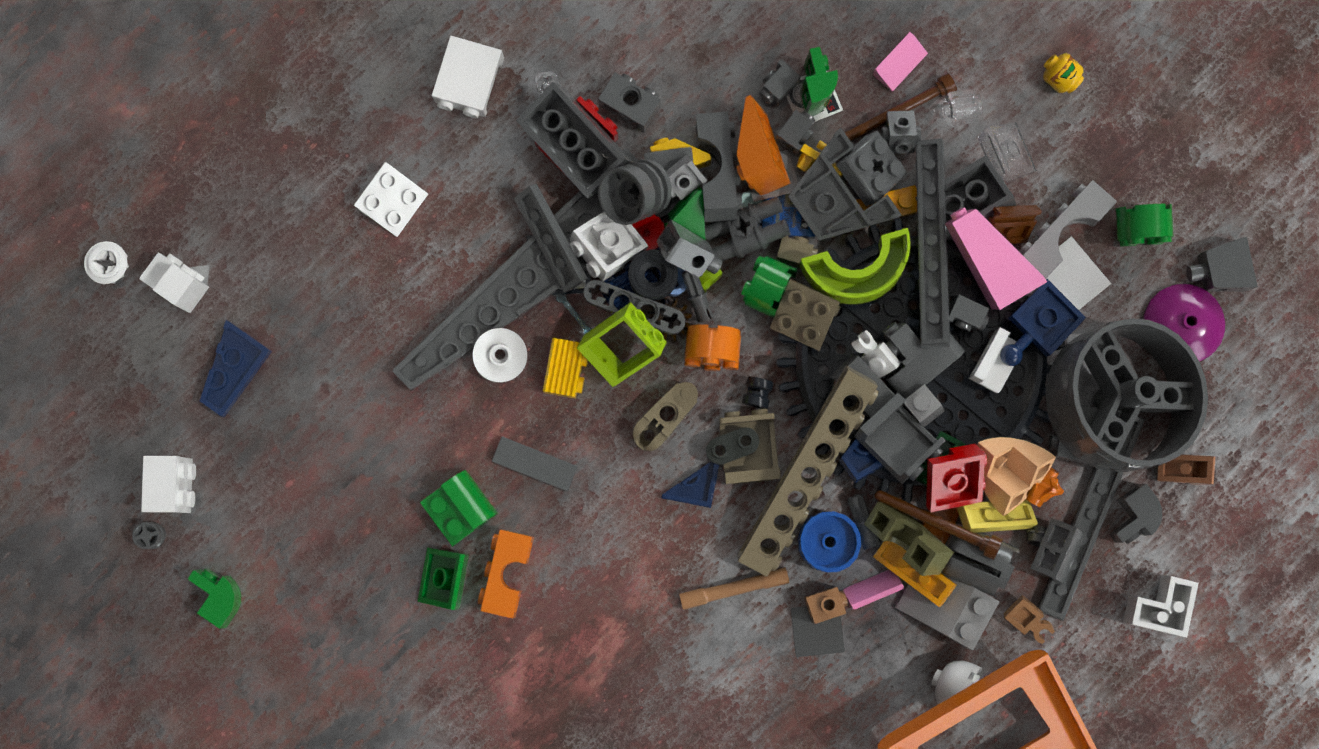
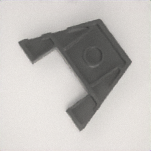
M842 128L835 132L833 138L824 147L819 157L788 196L819 241L901 216V213L888 195L863 211L836 172L833 164L855 149Z

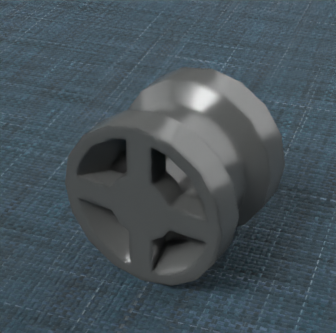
M142 522L134 528L132 539L138 548L157 549L165 542L166 532L164 527L156 522Z

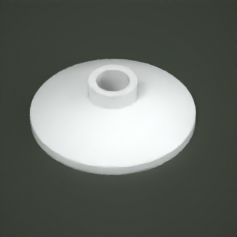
M495 328L483 333L476 341L473 349V362L477 371L484 378L493 382H506L514 379L523 371L527 362V349L522 338L515 332L505 328ZM498 349H502L505 352L503 359L495 357V352Z

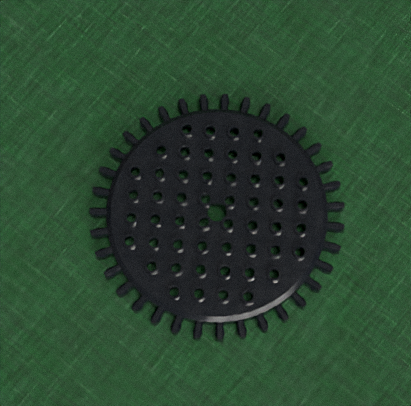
M900 218L893 220L892 232L903 229ZM918 220L916 223L917 234L916 236H910V253L907 263L913 266V271L906 272L905 269L903 270L901 277L895 284L896 292L891 293L888 291L883 296L862 304L840 303L839 306L842 314L838 317L834 316L820 351L784 334L778 335L777 342L796 346L795 358L783 357L776 360V367L782 369L795 368L796 381L784 382L778 386L779 392L788 393L798 390L802 403L788 408L785 411L786 415L791 417L801 412H806L812 422L809 426L801 428L797 434L799 439H804L833 389L832 385L835 382L830 376L853 354L858 355L860 358L864 355V353L857 352L851 344L858 339L859 335L853 331L854 325H860L862 332L867 330L875 342H884L886 344L888 341L884 338L883 330L893 321L903 322L910 327L921 341ZM876 225L868 227V236L872 245L864 249L860 248L857 239L852 234L848 235L845 238V242L852 256L845 261H842L831 248L827 251L832 260L842 268L849 270L864 269L872 265L879 257L878 243L881 237L880 231ZM949 239L947 240V260L951 264L950 269H948L949 297L961 295L989 308L986 314L989 316V320L983 331L971 329L970 332L956 327V321L954 320L949 323L950 333L959 338V344L965 352L926 384V387L936 398L939 393H943L946 396V401L941 403L944 412L924 428L934 438L938 436L940 431H947L950 436L962 441L965 445L975 443L978 445L980 441L998 437L1015 439L1024 437L1030 443L1041 445L1044 439L1038 433L1030 430L1029 426L1034 417L1043 423H1051L1047 411L1040 409L1039 405L1042 397H1046V375L1049 374L1052 365L1047 364V357L1032 342L1022 352L1021 362L1013 367L999 393H995L969 379L977 362L971 359V354L976 352L981 357L989 342V332H994L1001 327L1010 332L1008 337L1016 342L1023 336V333L1010 320L1005 318L1006 311L1013 313L1028 298V295H1024L1001 310L991 309L989 303L984 301V294L955 241ZM964 277L971 279V286L963 284ZM915 301L917 309L911 310L908 307V302ZM870 305H878L879 312H871ZM1065 341L1055 351L1066 346ZM837 345H843L845 347L844 354H838L836 352ZM825 365L828 368V373L826 375L820 374L819 366ZM889 373L886 374V375H884V376L881 377L880 379H884V380H885V378L889 375ZM955 373L962 374V382L954 380ZM887 382V387L896 395L897 393ZM1014 387L1021 388L1022 394L1020 396H1016L1013 393ZM976 390H981L984 393L983 399L979 400L975 397ZM846 396L843 400V405L851 407L850 405L853 402ZM998 407L1004 409L1005 415L1003 417H999L996 414ZM960 410L966 412L967 418L965 420L958 418ZM864 417L862 424L857 430L853 428L852 432L848 437L851 439L848 448L856 440L854 436L856 435L858 430L870 419L869 417ZM835 419L831 421L829 428L833 431H838L842 429L844 422L840 419ZM981 428L987 429L988 435L986 438L979 435ZM823 443L815 449V452L824 455L830 449V446ZM839 452L838 455H839L840 457H842V456L844 455V453L842 454V453ZM839 461L832 473L835 477L844 471V467ZM884 466L870 474L880 479L877 491L882 490L888 493L891 482L901 484ZM868 476L857 483H853V488L860 490L865 485ZM908 478L902 484L901 499L911 503L913 486L924 485Z

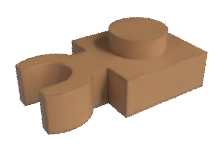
M1023 595L1003 613L1004 618L1024 635L1030 630L1033 631L1035 640L1041 644L1045 642L1044 637L1039 634L1041 630L1046 629L1052 634L1055 632L1053 625L1049 621L1041 620L1044 617L1043 612Z

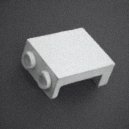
M450 36L432 93L437 106L447 111H452L453 108L462 110L464 115L471 118H478V116L486 117V106L498 67L501 68L504 61L502 50Z

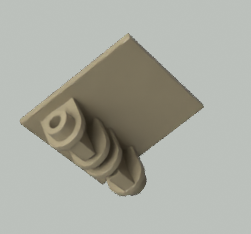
M790 279L770 328L820 351L832 320L838 314L840 301Z

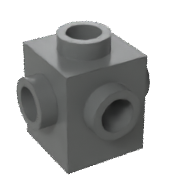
M887 111L885 127L881 128V136L894 154L914 153L916 141H921V127L916 126L914 111Z

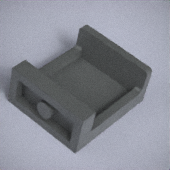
M897 393L858 430L854 437L903 484L908 478L914 481L925 470L922 465L928 459L939 457L943 453L940 447L946 440L943 437L939 440L934 438L902 406L906 400Z

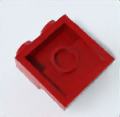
M976 443L949 448V455L928 459L926 507L930 512L983 501V490L986 489L984 467L987 466V457L985 452Z

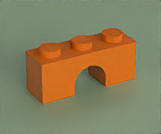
M500 530L499 535L494 534L491 543V550L495 551L493 560L487 562L484 577H487L488 581L486 589L481 588L478 598V604L482 605V612L508 618L516 617L522 590L509 587L504 581L503 573L506 566L512 562L528 564L534 537L506 530Z

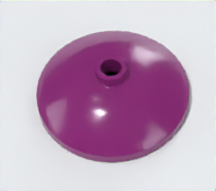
M1176 284L1159 291L1148 303L1143 319L1162 324L1178 334L1191 347L1199 362L1208 358L1217 350L1225 333V317L1218 301L1208 291L1191 284ZM1187 317H1191L1193 319V326H1189L1187 324Z

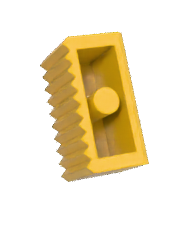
M552 338L543 393L576 399L577 393L582 394L585 378L580 377L582 366L587 367L588 360L577 349L579 342Z

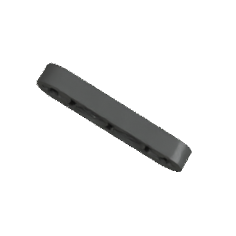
M599 280L590 281L584 288L585 300L597 308L614 314L619 311L614 306V300L616 297L623 295L628 297L629 301L639 310L644 305H650L655 309L654 317L647 320L655 329L666 334L676 335L682 332L685 327L684 315L672 307ZM598 286L601 287V293L609 295V290L614 291L610 297L609 306L604 305L606 299L603 297H597L596 300H593L589 290H595ZM660 309L665 311L663 316L671 319L673 315L678 316L677 321L681 323L680 326L675 325L673 329L668 328L669 323L661 320V325L655 324L659 318Z

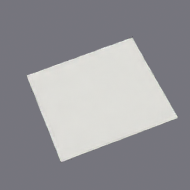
M1071 236L1059 246V252L1063 261L1046 279L1080 310L1111 283Z

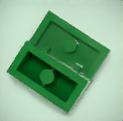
M820 47L809 49L804 63L806 77L800 90L803 109L811 116L821 113L826 108L838 81L837 70L826 72L829 71V62L826 54L822 55Z
M467 470L447 480L439 489L420 502L452 547L499 514Z

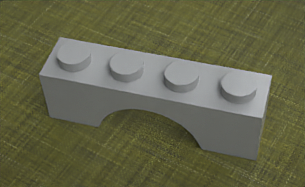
M1093 180L1087 186L1082 183L1071 195L1075 198L1069 206L1064 202L1053 214L1057 219L1051 225L1046 222L1038 230L1036 235L1039 238L1032 245L1028 241L1019 251L1045 279L1063 261L1058 247L1059 235L1062 229L1077 223L1093 227L1117 202Z

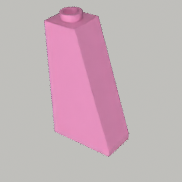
M964 207L950 215L952 220L946 222L945 225L991 309L1001 310L1047 283L1045 277L977 209L966 210Z

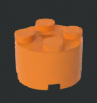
M709 325L688 326L684 366L700 367V365H704V370L720 371L721 366L727 370L739 369L741 332L739 329L719 325L717 328H708Z

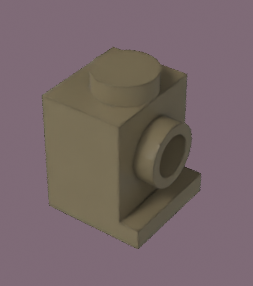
M786 236L781 239L775 260L800 268L801 259L816 255L818 249L813 248L814 245L808 244V239L794 236L791 239Z

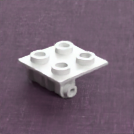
M384 162L354 206L398 237L428 193L387 162Z

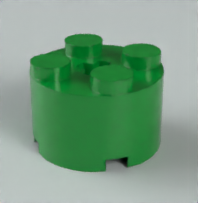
M1172 204L1135 205L1132 209H1126V206L1115 209L1117 241H1120V247L1145 244L1144 240H1146L1147 245H1160L1172 242V237H1174Z
M759 256L753 267L755 275L752 281H746L741 295L744 296L743 302H745V306L774 318L790 277H796L797 269L771 257L765 256L764 258Z

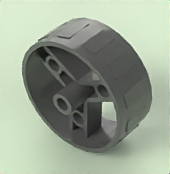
M1131 318L1109 322L1080 334L1061 349L1052 363L1047 377L1045 393L1047 413L1053 430L1061 443L1076 458L1089 466L1103 471H1135L1160 466L1179 457L1194 443L1202 430L1207 415L1208 392L1206 378L1193 350L1178 334L1166 326L1145 319ZM1115 335L1133 340L1145 348L1157 360L1165 373L1167 382L1156 381L1150 376L1138 378ZM1083 360L1100 388L1093 399L1094 406L1098 408V412L1091 426L1085 420L1078 392L1079 373ZM1121 412L1120 416L1116 417L1115 414ZM1139 412L1171 413V420L1166 435L1159 446L1146 458L1135 460L1119 454Z

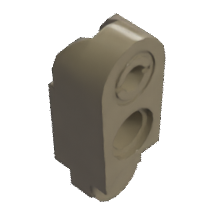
M677 383L637 422L633 430V438L638 448L648 452L655 451L675 431L698 402V391L692 383ZM666 407L673 409L675 412V418L669 422H665L660 418L661 410ZM648 430L653 431L655 435L651 441L644 438V433Z

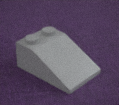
M948 576L946 577L956 583L957 586L941 607H938L909 584L906 586L895 608L970 650H974L999 604L998 600L975 587L966 585Z

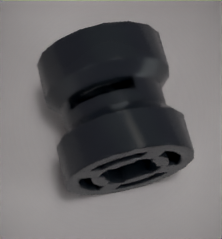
M748 376L746 382L748 390L743 395L742 404L760 409H768L770 402L768 394L772 391L774 382Z

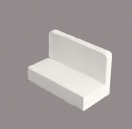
M1001 327L994 331L969 379L995 393L1001 391L1014 367L1005 365L1000 358V352L1003 347L1016 343L1015 340L1008 337L1010 332Z

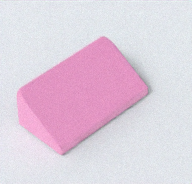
M909 32L873 72V76L893 92L928 53L917 38Z
M887 570L844 588L843 591L849 607L855 610L898 592L904 586L895 573Z

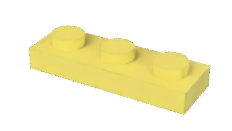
M1026 499L1004 516L997 511L991 502H980L957 507L963 528L974 533L1032 529L1038 524L1031 503Z

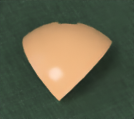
M990 438L978 442L977 445L985 452L987 457V466L984 467V479L986 482L984 492L992 505L1003 516L1014 510L1027 498L1028 490L1035 483H1041L1056 458L1038 445L1015 438Z

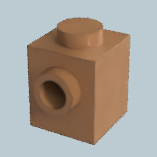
M834 586L804 596L810 618L814 624L846 614L844 607L848 606L847 598L844 591H839L838 587Z

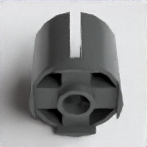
M978 532V533H976V534H978V535H980V536H983V537H985V536L987 535V534H985V533H983V532ZM950 534L947 539L948 548L954 553L942 570L943 574L998 598L996 591L998 588L1005 589L1014 570L1010 562L1013 552L1019 554V548L1002 542L995 559L992 560L984 556V552L979 551L980 547Z

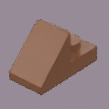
M1180 455L1158 466L1157 481L1212 485L1214 484L1215 457Z

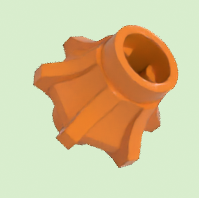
M1051 467L1041 483H1035L1028 490L1026 500L1041 507L1050 498L1062 495L1064 489L1061 488L1057 476L1059 472Z

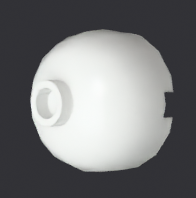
M960 660L948 663L943 671L937 669L931 685L936 686L934 694L936 702L940 704L979 681L980 676L977 674L982 671V668L970 662Z

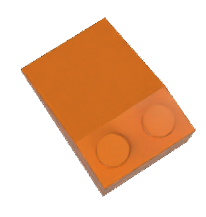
M749 95L745 98L737 149V158L740 165L736 166L741 180H746L751 190L755 189L760 195H764L791 183L768 115L755 99Z

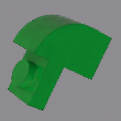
M207 568L204 570H193L188 580L209 594L197 614L219 629L227 628L241 604V591L237 582L231 576H222L220 581H217L219 576Z

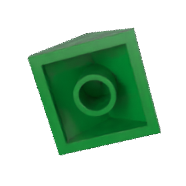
M427 548L417 602L450 610L460 609L469 554Z

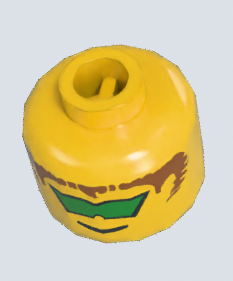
M1064 53L1059 56L1054 54L1044 64L1046 69L1043 79L1058 93L1073 92L1084 79L1082 76L1083 67L1070 54Z

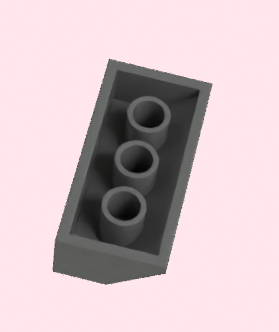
M552 82L516 120L586 198L598 193L602 176L609 170L633 162L563 86Z

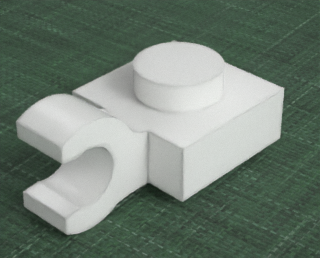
M867 330L860 333L858 339L851 343L857 352L864 353L861 359L879 378L895 370L901 363L884 342L878 345Z

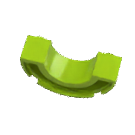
M905 228L881 235L878 243L879 257L872 265L864 269L849 270L842 268L832 260L830 254L826 251L802 258L800 261L801 271L805 279L816 291L838 300L840 303L862 304L873 301L886 294L901 277L910 253L909 230Z

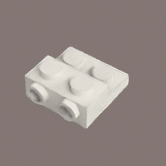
M605 212L575 229L570 237V246L577 257L582 256L587 262L586 268L589 274L594 278L599 277L601 281L606 280L623 269L626 263L648 248V244L632 224L622 225L615 223Z

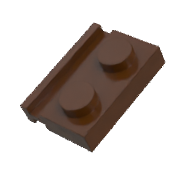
M1037 205L999 206L993 208L995 214L993 217H989L988 221L1011 244L1027 243L1037 223L1035 218L1037 215H1041L1042 211Z

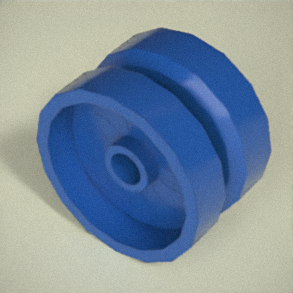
M835 511L821 512L808 518L801 526L797 537L798 551L803 561L811 568L827 573L840 572L850 567L857 559L861 548L860 532L856 524L846 515ZM827 537L834 538V540L831 542L833 545L832 547H827L825 545V539Z

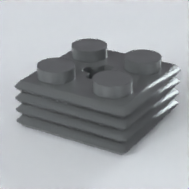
M878 131L863 137L854 146L855 149L836 164L865 206L874 204L882 199L907 173L902 163L897 159Z

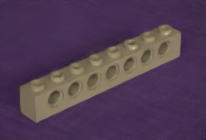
M847 365L845 366L739 550L738 562L766 577L771 570L776 571L782 560V556H780L784 547H790L796 535L793 531L798 523L801 525L804 523L809 514L807 507L812 500L816 501L823 490L821 483L825 476L830 477L837 465L834 461L839 452L843 454L848 448L851 441L848 438L853 428L857 430L862 424L865 417L862 414L867 404L871 406L876 400L879 391L876 390L878 385L874 380ZM846 396H857L858 401L853 407L844 406L843 400ZM835 419H840L844 422V426L838 431H833L829 428V424ZM821 443H826L830 446L829 452L824 455L815 452L816 447ZM807 467H812L816 469V474L812 478H805L801 475L802 471ZM793 491H799L803 494L802 498L797 502L788 499V495ZM778 515H786L789 521L784 525H778L774 522V519ZM766 538H771L776 543L771 548H764L761 546V542Z

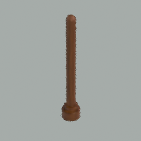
M947 73L939 77L938 81L930 89L887 111H910L937 96L949 97L957 93L956 84L951 75ZM887 111L845 132L850 141H853L880 127L886 122Z
M878 490L874 494L877 501L980 547L979 551L984 552L983 555L992 560L995 559L1003 542V539L994 535L991 537L987 535L985 537L980 536L882 490Z

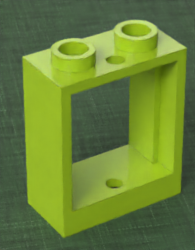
M630 302L584 334L577 349L607 382L614 387L661 356L666 341L662 333L646 320L644 313ZM622 321H625L647 346V348L624 363L599 338Z

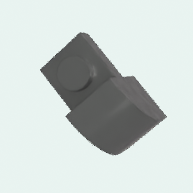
M1147 483L1138 484L1117 500L1130 519L1109 533L1115 543H1131L1140 536L1139 530L1144 536L1153 535L1161 524L1162 507L1159 499Z

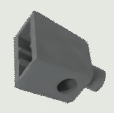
M671 219L656 241L665 261L698 277L702 276L705 270L716 274L722 266V260L715 256L706 240Z
M1242 237L1200 253L1198 255L1199 264L1187 266L1186 269L1189 282L1202 280L1204 290L1208 292H1245L1258 287L1247 237Z

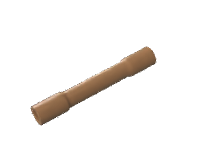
M786 567L776 569V571H770L767 577L760 574L710 588H700L680 593L679 596L682 608L685 610L705 605L711 601L759 589H768L790 582Z

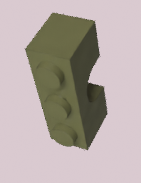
M877 502L864 523L882 541H891L904 548L907 552L902 559L922 576L940 575L954 553L912 516L882 502Z

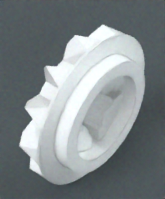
M108 241L97 243L89 249L85 256V271L97 283L103 285L115 283L124 277V273L129 267L127 263L128 255L116 243ZM110 256L109 259L116 263V265L108 266L105 271V267L97 263V261H106L107 257Z

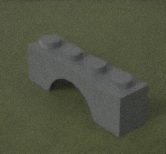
M728 112L696 114L698 149L710 154L721 168L713 180L702 185L704 221L736 220L738 209H742V194L736 193V185H740V176L733 165V161H737V146L731 145V138H735L734 122H729Z

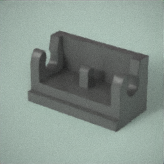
M1051 518L1030 569L1064 585L1085 534L1075 526Z

